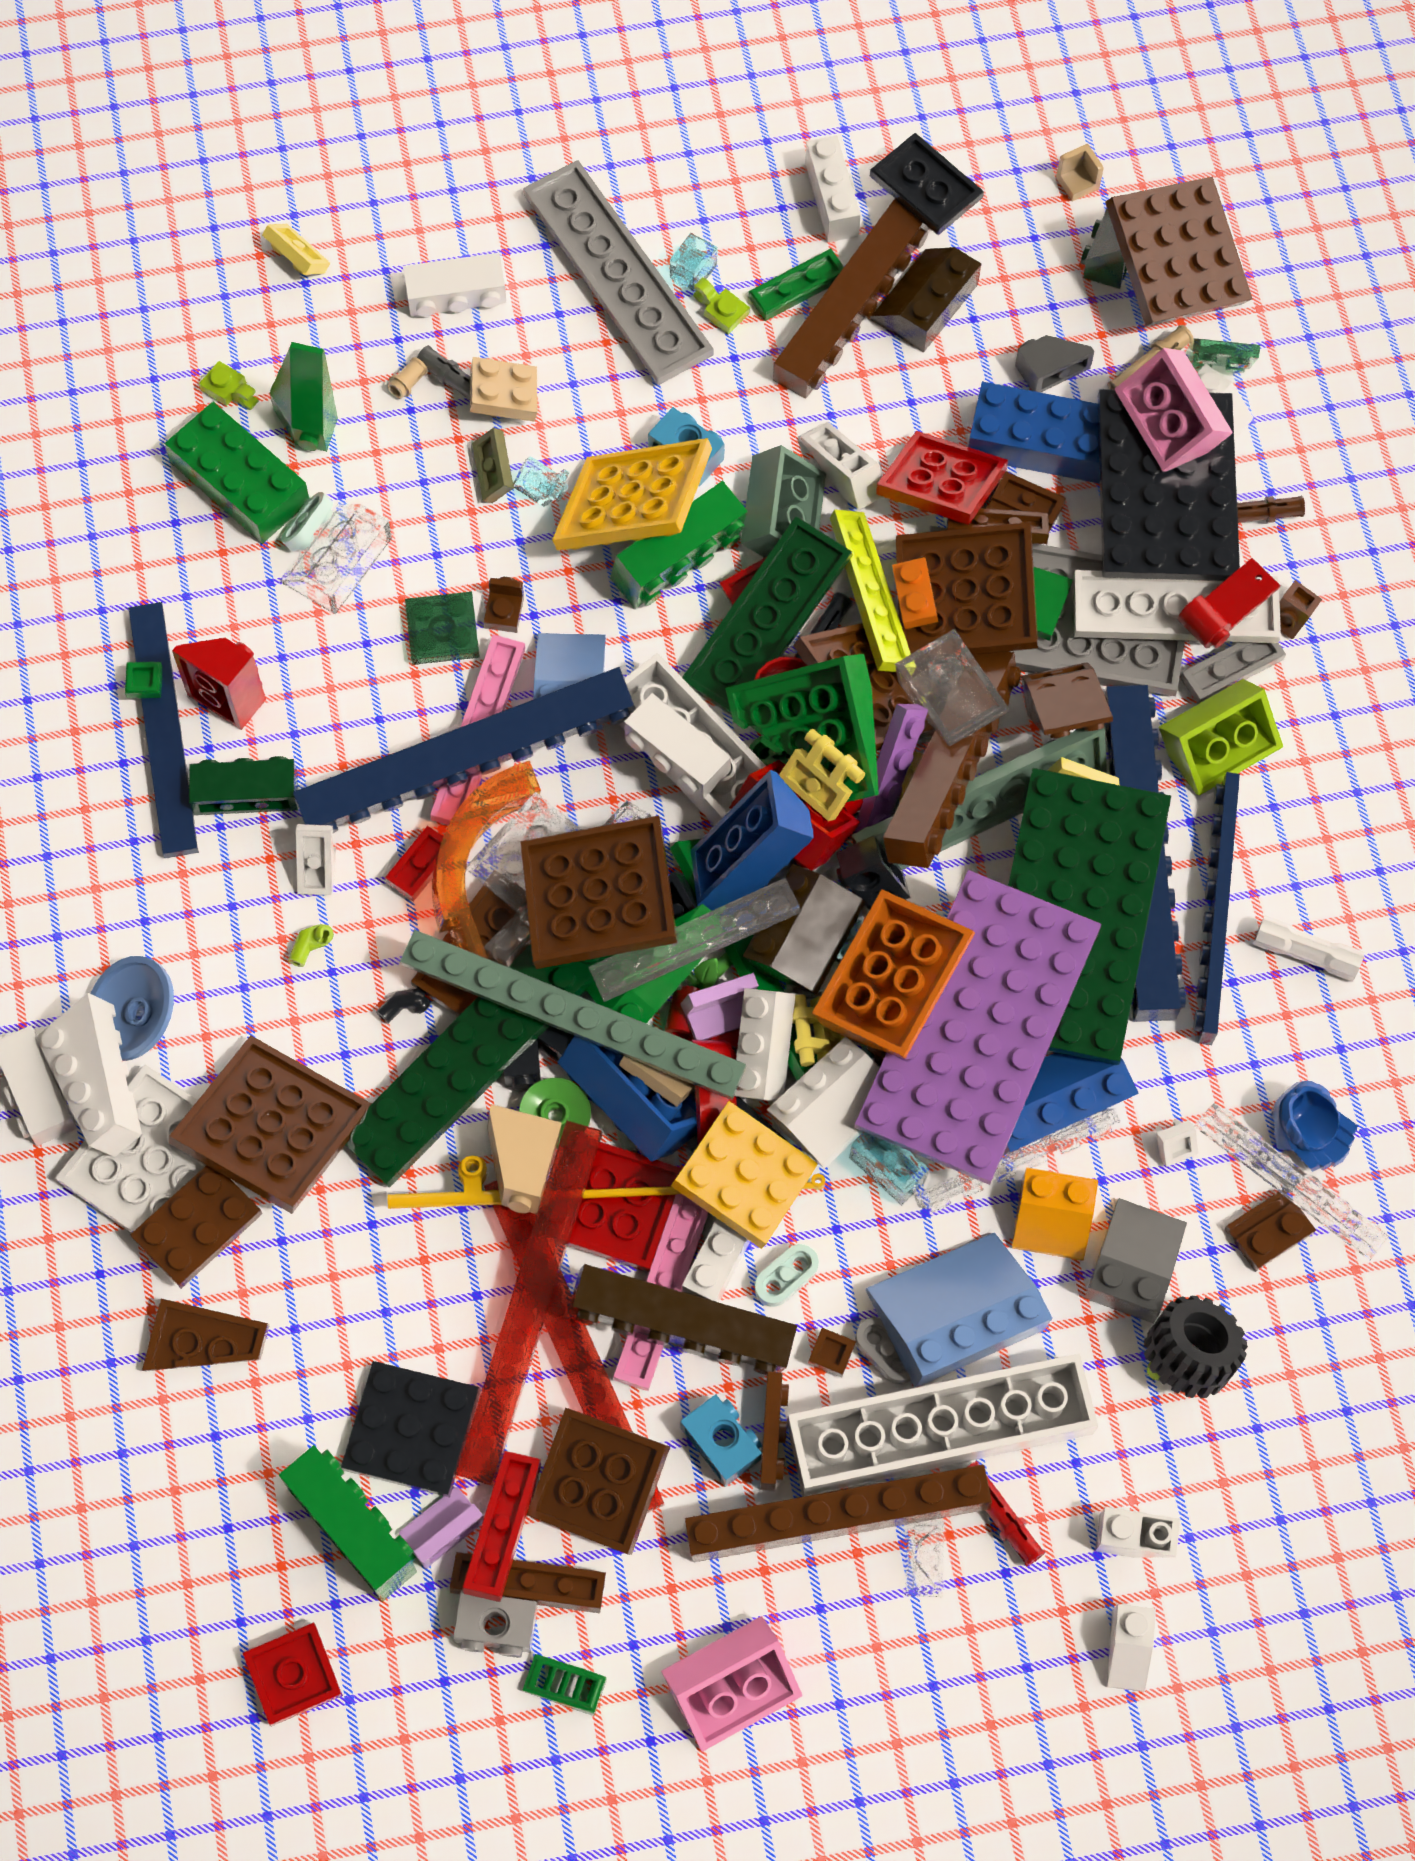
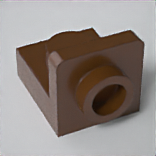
M507 576L490 578L489 597L483 622L485 629L518 633L524 603V587L522 582Z
M1297 580L1292 583L1279 601L1281 632L1290 639L1295 638L1323 600Z

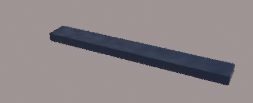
M162 602L128 607L136 662H161L163 667L161 698H141L163 856L166 859L199 853L194 813L189 803V778L164 606Z

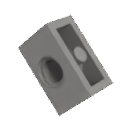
M461 1591L453 1638L456 1643H462L461 1649L465 1651L482 1653L484 1652V1647L498 1648L499 1655L521 1658L522 1652L531 1653L538 1611L537 1602L502 1597L501 1602L466 1595ZM492 1617H501L506 1621L505 1630L499 1635H490L485 1631L486 1622Z

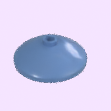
M129 956L115 962L99 977L90 993L114 1005L116 1017L113 1018L115 1030L120 1031L122 1045L119 1046L122 1061L139 1058L150 1051L161 1039L170 1023L174 1007L173 984L166 969L150 958Z

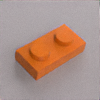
M923 557L892 564L904 628L909 629L938 622L926 558Z

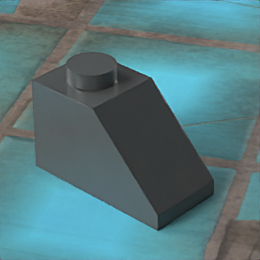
M1045 335L1037 340H1027L1018 348L1015 367L1031 391L1042 393L1091 369L1095 351L1088 345Z

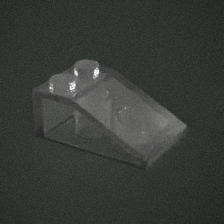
M955 629L895 663L899 684L913 704H919L928 709L925 719L949 747L1010 712L1009 707Z
M535 792L465 866V869L518 913L527 906L520 841L582 829Z

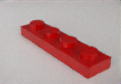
M504 1451L464 1581V1594L501 1602L541 1469V1459Z

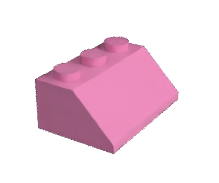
M1163 348L1114 389L1162 471L1167 472L1209 453L1233 433L1184 351Z
M763 1616L661 1671L683 1718L702 1752L803 1696L782 1646Z

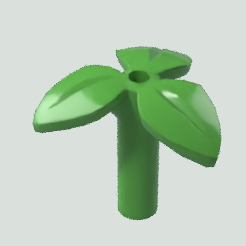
M725 952L719 959L711 958L698 964L694 969V974L691 972L684 981L687 986L697 987L701 990L712 987L733 964Z

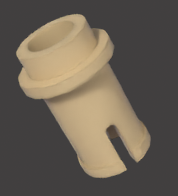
M412 357L410 362L397 375H392L389 378V391L399 399L408 397L412 393L411 388L428 373V370H426L427 366L420 359Z

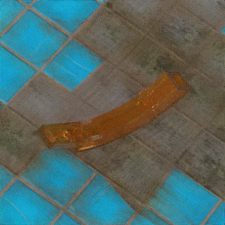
M530 760L497 773L483 782L465 799L446 829L434 864L432 903L439 933L451 930V941L454 946L486 959L488 958L467 901L465 888L467 860L476 842L492 825L511 813L536 805L541 789Z

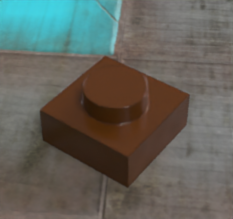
M822 1327L808 1364L842 1378L856 1341Z

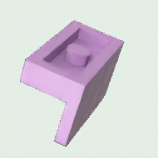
M754 973L690 993L680 1004L694 1040H707L740 1029L744 988L756 989L759 986Z
M458 1487L452 1489L450 1498L443 1496L404 1527L399 1534L414 1551V1555L426 1570L482 1525L484 1517L475 1504H471Z

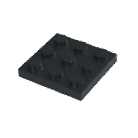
M373 1361L341 1469L346 1472L450 1498L481 1392L480 1387Z

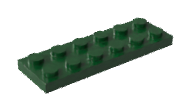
M796 516L682 678L696 693L731 715L725 688L753 681L757 672L767 662L783 656L853 556L852 551Z

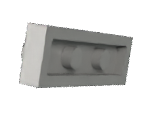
M1239 642L1182 671L1180 678L1197 704L1241 679L1247 680L1283 661L1286 653L1279 643Z

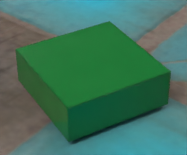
M126 662V698H161L163 669L161 662Z

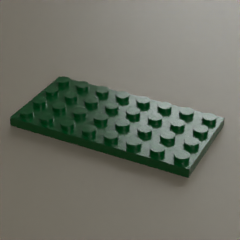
M1032 768L1008 886L1101 924L1099 933L1048 1051L1114 1065L1120 1064L1171 795Z

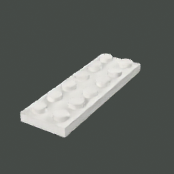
M1075 570L1073 575L1074 637L1198 641L1177 620V617L1194 598L1201 595L1204 598L1207 597L1224 581L1102 578V571ZM1272 576L1279 583L1278 576ZM1279 589L1229 631L1230 636L1225 642L1279 643L1281 638Z

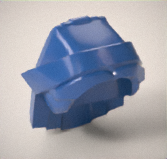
M1309 1080L1296 1082L1276 1100L1271 1113L1274 1120L1277 1149L1293 1151L1312 1172L1318 1169L1324 1171L1330 1166L1336 1167L1344 1162L1349 1155L1350 1147L1354 1143V1135L1358 1125L1337 1110V1104L1334 1098L1330 1096L1327 1088Z

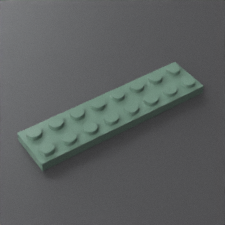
M1083 728L1076 729L1068 736L1051 740L1043 746L1026 754L1019 755L994 769H989L975 777L973 781H969L966 787L964 802L962 805H958L954 813L952 828L946 830L940 852L1022 814L1032 768L1048 770L1056 761L1063 757L1107 774L1105 728L1095 731H1084ZM894 814L875 825L865 827L853 834V845L874 835L885 848L883 836ZM898 864L902 870L910 867L909 865Z

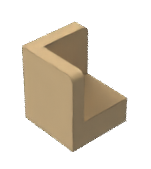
M1087 143L1060 156L1056 179L1073 202L1100 189L1104 167Z

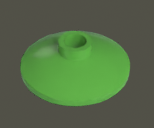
M547 1078L535 1083L526 1091L521 1100L519 1112L549 1119V1114L553 1110H558L562 1113V1118L558 1121L562 1125L556 1149L565 1148L576 1143L585 1134L591 1120V1107L587 1095L577 1084L564 1078Z

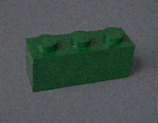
M273 756L268 760L256 761L250 758H237L233 762H218L206 759L199 763L189 764V803L194 816L298 811V804L293 794L294 791L298 790V771L294 759H288L284 756Z

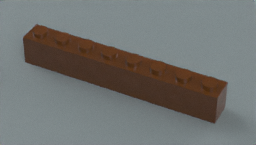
M895 198L774 362L773 381L805 399L813 389L818 390L826 377L825 372L829 366L832 365L834 367L839 362L845 344L848 341L852 343L860 331L861 322L864 318L869 319L873 315L878 304L877 300L882 294L886 296L889 293L898 271H905L911 261V254L914 249H920L928 237L929 228Z
M1006 651L971 655L883 836L889 863L929 868L934 856L940 853L946 830L952 828L954 813L958 805H962L964 802L967 784L975 779L977 764L980 758L985 757L991 734L997 732L999 717L1002 711L1007 710L1009 706L1010 694L1013 688L1019 685L1021 670L1020 667H1016L1014 652Z
M982 1464L685 1518L690 1554L695 1563L990 1510L992 1500L985 1465Z

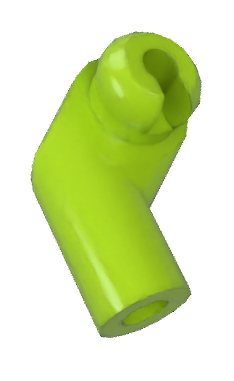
M317 924L301 930L297 935L288 962L297 967H304L310 951L324 947L332 941L334 937L333 929L326 924Z

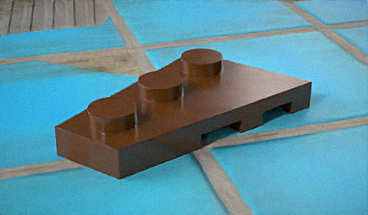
M161 1298L142 1371L259 1361L262 1358L270 1324Z

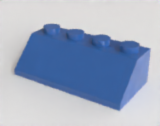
M769 770L691 849L697 906L705 904L712 911L733 917L814 838L809 809L777 772Z
M574 1036L566 1048L563 1057H560L557 1063L567 1072L568 1077L590 1096L591 1101L606 1113L613 1121L615 1127L637 1146V1150L643 1156L647 1157L650 1161L672 1155L697 1134L696 1098L692 1094L678 1106H675L658 1092L644 1084V1081L631 1075L621 1068L619 1064L623 1055Z
M1057 1052L1046 1056L1003 1155L1138 1095L1139 1092L1124 1060L1121 1058L1120 1064L1114 1065Z

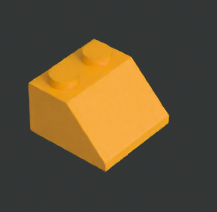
M1026 1167L1021 1181L1011 1248L1084 1261L1094 1215L1098 1180Z

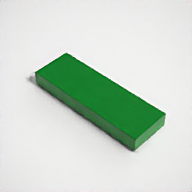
M830 248L750 290L748 298L763 319L767 321L828 289L844 266Z

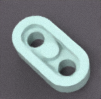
M318 492L310 497L282 534L281 542L291 551L298 549L302 551L309 547L314 540L313 534L332 516L333 501L324 492Z
M796 1244L788 1248L757 1276L755 1281V1294L758 1300L769 1307L780 1306L812 1280L819 1266V1258L815 1250L805 1244ZM802 1260L806 1263L807 1268L802 1271L796 1270L793 1266L794 1262ZM769 1284H776L779 1286L780 1291L777 1294H770L767 1292L766 1287Z

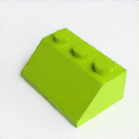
M1241 679L1158 727L1169 758L1198 796L1214 788L1216 784H1221L1226 772L1238 774L1284 747L1265 689L1245 679Z

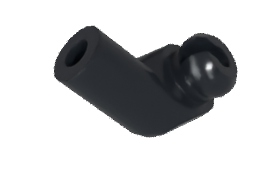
M419 988L397 991L376 1013L385 1023L389 1024L403 1009L412 1007L415 1013L421 1014L425 1012L430 1006V1000L425 997L426 993Z

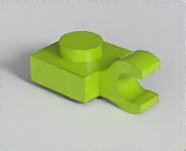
M704 277L694 285L697 291L693 294V297L707 306L704 309V316L727 335L749 315L750 307L725 288L718 294L714 286Z
M218 361L199 383L202 392L225 406L232 400H235L244 408L252 410L259 402L253 396L256 390L246 384L245 376L221 361Z

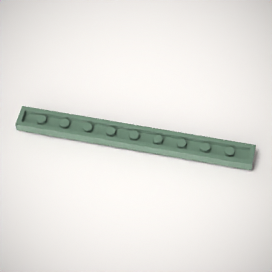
M415 929L400 960L402 966L733 1100L746 1069V1064Z

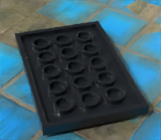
M1099 389L1097 398L1102 578L1225 581L1240 568L1233 393L1209 392L1233 433L1209 453L1165 472L1162 471L1116 391L1113 389Z

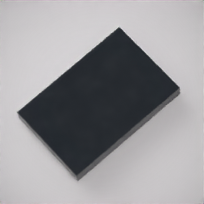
M916 132L870 169L869 176L938 236L984 196V191Z

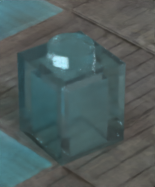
M690 232L670 259V278L678 286L689 288L696 292L697 290L694 288V285L702 277L708 279L718 265V247Z

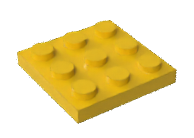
M728 1101L671 1186L757 1247L763 1249L819 1163Z

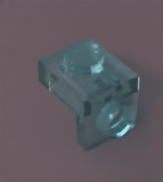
M528 456L524 460L513 485L516 490L545 508L554 500L560 501L569 486L565 482L570 472L563 469L556 473L535 458Z

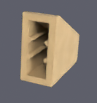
M491 1104L487 1131L501 1204L518 1213L530 1212L537 1214L558 1145L562 1123Z

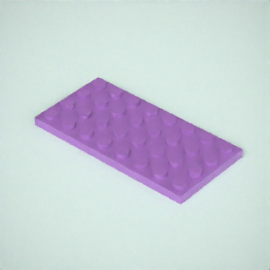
M968 870L947 919L973 930L975 935L906 1059L886 1053L855 1122V1128L990 1185L1099 933L1101 924Z

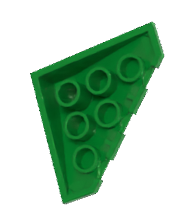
M864 654L843 656L725 688L733 722L742 729H747L750 726L762 735L760 742L780 756L787 753L791 756L795 749L800 748L809 753L813 746L805 740V736L811 729H815L820 735H827L835 743L834 746L844 755H851L858 762L857 766L865 772L864 778L857 784L848 776L843 783L853 791L847 802L879 795L872 687ZM825 757L820 763L831 773L836 767Z

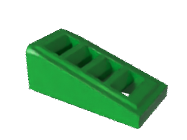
M535 1654L522 1692L595 1717L607 1677ZM542 1666L550 1669L542 1689L536 1687V1683ZM559 1671L564 1673L557 1693L551 1692L555 1675ZM571 1676H574L578 1680L570 1698L564 1695ZM585 1681H588L592 1685L586 1702H583L579 1698Z

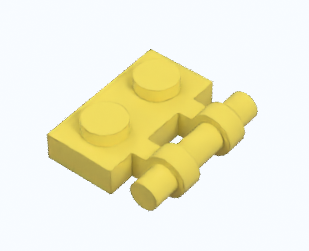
M811 729L805 736V740L813 746L810 752L807 753L803 748L795 749L779 776L796 794L828 821L835 820L853 793L843 783L848 776L857 784L864 778L865 772L857 766L858 762L851 755H844L834 746L835 743L827 735L822 736L815 729ZM824 757L836 766L832 773L820 764Z
M799 994L795 995L792 1023L796 1026L797 1034L794 1046L795 1052L800 1056L801 1066L807 1067L815 1064L814 1054H817L818 1061H820L845 1037L825 1028L812 1014L821 996L810 1000V1007H807L806 996ZM810 1024H813L815 1037H811Z

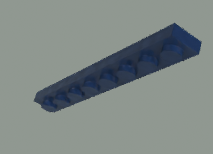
M1226 772L1222 784H1216L1214 790L1213 804L1219 805L1218 816L1213 815L1210 834L1211 836H1216L1215 847H1210L1208 856V868H1213V878L1207 880L1205 889V900H1210V912H1204L1202 932L1208 933L1207 944L1201 945L1199 965H1205L1204 977L1198 978L1196 998H1202L1201 1010H1196L1193 1023V1031L1199 1032L1198 1044L1211 1046L1218 1035L1240 781V774Z

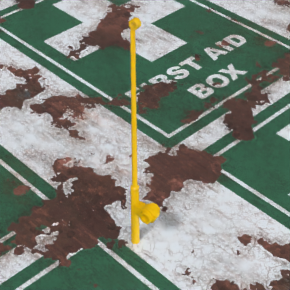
M474 1155L462 1159L458 1166L459 1180L464 1185V1191L388 1194L387 1198L388 1209L502 1204L499 1190L482 1191V1184L487 1179V1166L482 1158ZM820 1173L814 1174L811 1182H806L802 1189H823L826 1180L824 1175ZM673 1187L544 1191L541 1200L677 1195L682 1193Z

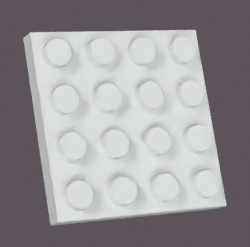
M144 1064L128 1085V1091L133 1093L142 1135L116 1157L88 1146L85 1139L55 1177L60 1184L131 1233L206 1166L204 1163L169 1144V1135L198 1099L146 1064Z

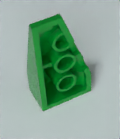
M291 342L269 392L273 410L295 445L308 451L320 450L327 452L338 415L325 350Z
M701 904L675 919L678 943L622 953L586 991L597 1004L647 1024L730 926L705 904Z

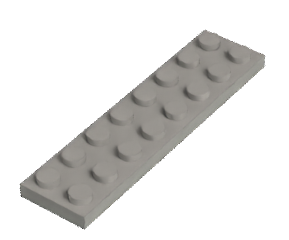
M579 160L523 188L527 201L657 385L714 356L712 345Z

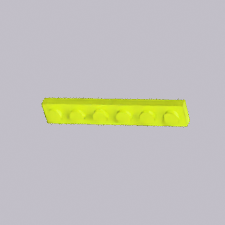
M834 509L829 519L836 541L851 550L853 554L845 569L877 670L909 673L914 662L865 513Z

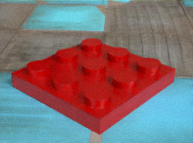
M916 430L877 483L876 495L969 525L1007 471L1008 460Z
M581 1136L563 1190L672 1187V1183L683 1168L660 1160L650 1161L641 1154ZM676 1195L559 1199L546 1234V1239L650 1272Z

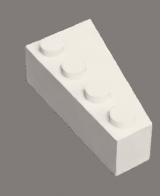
M87 993L35 1038L88 1146L116 1157L139 1138L142 1133L133 1093L128 1091L126 1077L129 1076L127 1064L122 1062L119 1046L122 1045L120 1031L115 1030L113 1018L116 1017L114 1005Z

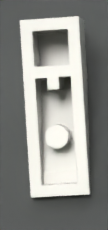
M827 421L800 436L802 443L839 493L858 510L873 504L874 501L882 497L876 495L877 483L882 478L879 463L830 422Z

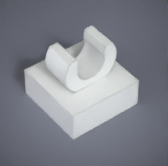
M1174 1119L1173 1126L1162 1130L1160 1125L1156 1127L1160 1159L1166 1167L1199 1154L1196 1128L1190 1120L1181 1122L1178 1119Z

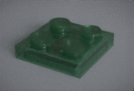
M1194 338L1186 349V356L1193 364L1194 369L1200 370L1207 364L1210 367H1225V371L1229 373H1245V369H1250L1259 359L1261 345Z
M472 591L405 599L412 665L480 658Z

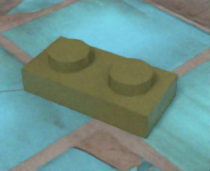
M494 427L472 443L482 501L492 504L514 489L504 432Z

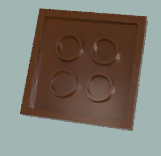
M565 1407L527 1516L627 1555H632L671 1446Z

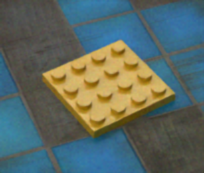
M708 438L587 457L552 541L556 550H577L586 546L610 545L614 542L639 541L649 537L672 536L681 533L712 451Z

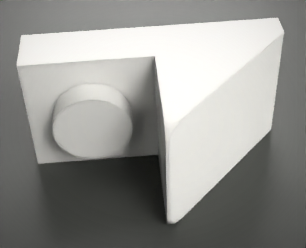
M297 825V894L333 895L337 848L333 846V826Z

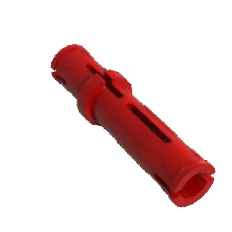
M975 1461L967 1467L977 1466L979 1462ZM987 1476L992 1505L990 1510L985 1511L1001 1531L999 1534L1003 1541L1008 1540L1024 1562V1565L1028 1567L1039 1560L1046 1552L1025 1527L1027 1525L1026 1520L1016 1515Z

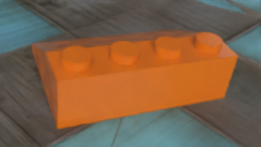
M881 889L812 1014L825 1028L852 1041L906 1059L974 937L975 932Z

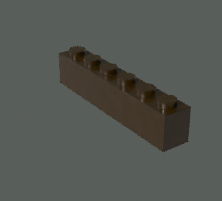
M584 1264L579 1270L568 1313L575 1314V1319L581 1323L597 1325L598 1321L612 1325V1331L623 1335H633V1332L648 1335L647 1340L658 1345L668 1346L669 1342L683 1345L682 1350L689 1354L704 1356V1353L707 1352L718 1355V1361L724 1364L739 1366L740 1362L753 1365V1371L763 1375H767L768 1372H782L787 1368L797 1329L796 1324Z

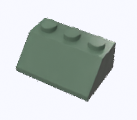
M783 445L752 455L745 507L748 513L744 521L745 527L742 529L741 544L765 558L770 554L796 516L819 530L826 473Z

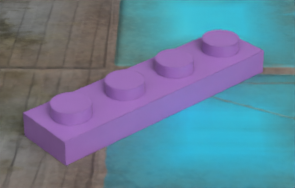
M919 704L896 705L877 760L879 795L864 798L857 818L860 824L853 832L854 834L865 827L875 825L892 816L896 801L902 792V784L908 767L913 761V753L918 738L925 726L924 721L928 713V709Z

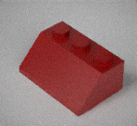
M226 637L176 645L173 648L172 653L187 696L242 730L266 701L263 683L260 680L259 669L254 659V652L244 643L237 642L235 644Z
M778 760L749 774L729 808L732 809L769 770L775 771L779 775L785 764ZM796 794L810 811L814 838L793 860L799 866L813 871L832 857L859 826L860 821L843 808L835 820L828 821Z

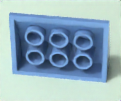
M995 1232L874 1284L865 1290L888 1332V1336L905 1370L908 1372L914 1388L1044 1331L1053 1319L1038 1288Z

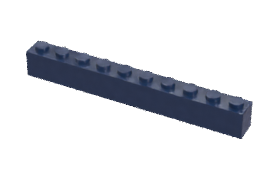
M616 667L294 791L293 794L305 825L333 826V833L339 830V825L349 821L352 825L365 822L371 818L370 813L381 809L384 812L396 810L404 805V800L416 797L417 800L430 797L436 793L435 788L446 784L449 787L461 785L469 780V775L481 771L482 775L495 772L501 768L500 763L511 759L514 762L524 761L534 755L533 751L546 746L547 750L560 747L566 743L565 738L576 734L579 737L589 736L599 730L598 726L611 721L612 725L620 724L636 708L620 667Z
M1148 685L1107 686L1104 696L1113 716V722L1105 723L1110 775L1119 778V785L1164 794V792H1159L1158 781L1162 779L1161 760L1155 759V749H1158L1159 734L1157 728L1152 729L1151 718L1155 717L1156 705L1154 697H1149ZM1167 823L1132 999L1134 1022L1174 1021L1177 1019L1181 1008L1186 1006L1185 988L1179 987L1178 975L1182 974L1181 954L1175 953L1174 942L1179 940V926L1177 921H1172L1171 909H1175L1176 899L1174 888H1169L1168 877L1172 875L1171 856H1165L1164 844H1168L1169 841Z

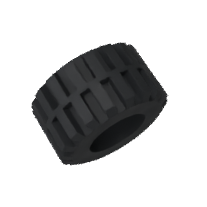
M1190 1295L1188 1299L1184 1296L1179 1297L1175 1302L1171 1301L1147 1332V1337L1144 1339V1347L1147 1349L1144 1355L1146 1360L1151 1361L1149 1368L1152 1373H1157L1160 1376L1158 1380L1163 1385L1167 1383L1175 1393L1178 1394L1182 1391L1186 1397L1194 1398L1197 1394L1200 1399L1208 1398L1210 1394L1214 1396L1225 1387L1246 1359L1247 1353L1245 1350L1248 1348L1247 1340L1242 1338L1245 1332L1242 1327L1237 1326L1236 1322L1238 1320L1236 1317L1225 1312L1226 1308L1221 1304L1217 1306L1213 1304V1300L1206 1297L1204 1300H1200L1195 1295Z

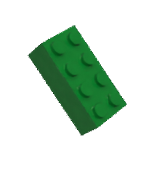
M213 401L164 443L170 463L261 544L265 543L293 518L309 499L306 482Z
M722 480L692 502L681 533L672 536L644 538L634 542L616 555L610 579L634 609L643 603L645 606L651 605L662 595L661 590L669 585L676 587L687 578V572L697 566L700 569L707 565L714 558L713 553L723 547L724 550H727L735 545L741 538L739 536L741 530L745 527L744 521L748 513L747 509Z
M313 1445L279 1474V1477L293 1497L378 1598L384 1602L417 1573L413 1564L417 1557L400 1534L395 1539L389 1534L393 1529L389 1525V1521L376 1506L370 1510L365 1504L369 1501L358 1484L351 1477L346 1482L341 1476L345 1473L330 1451L326 1449L321 1453Z

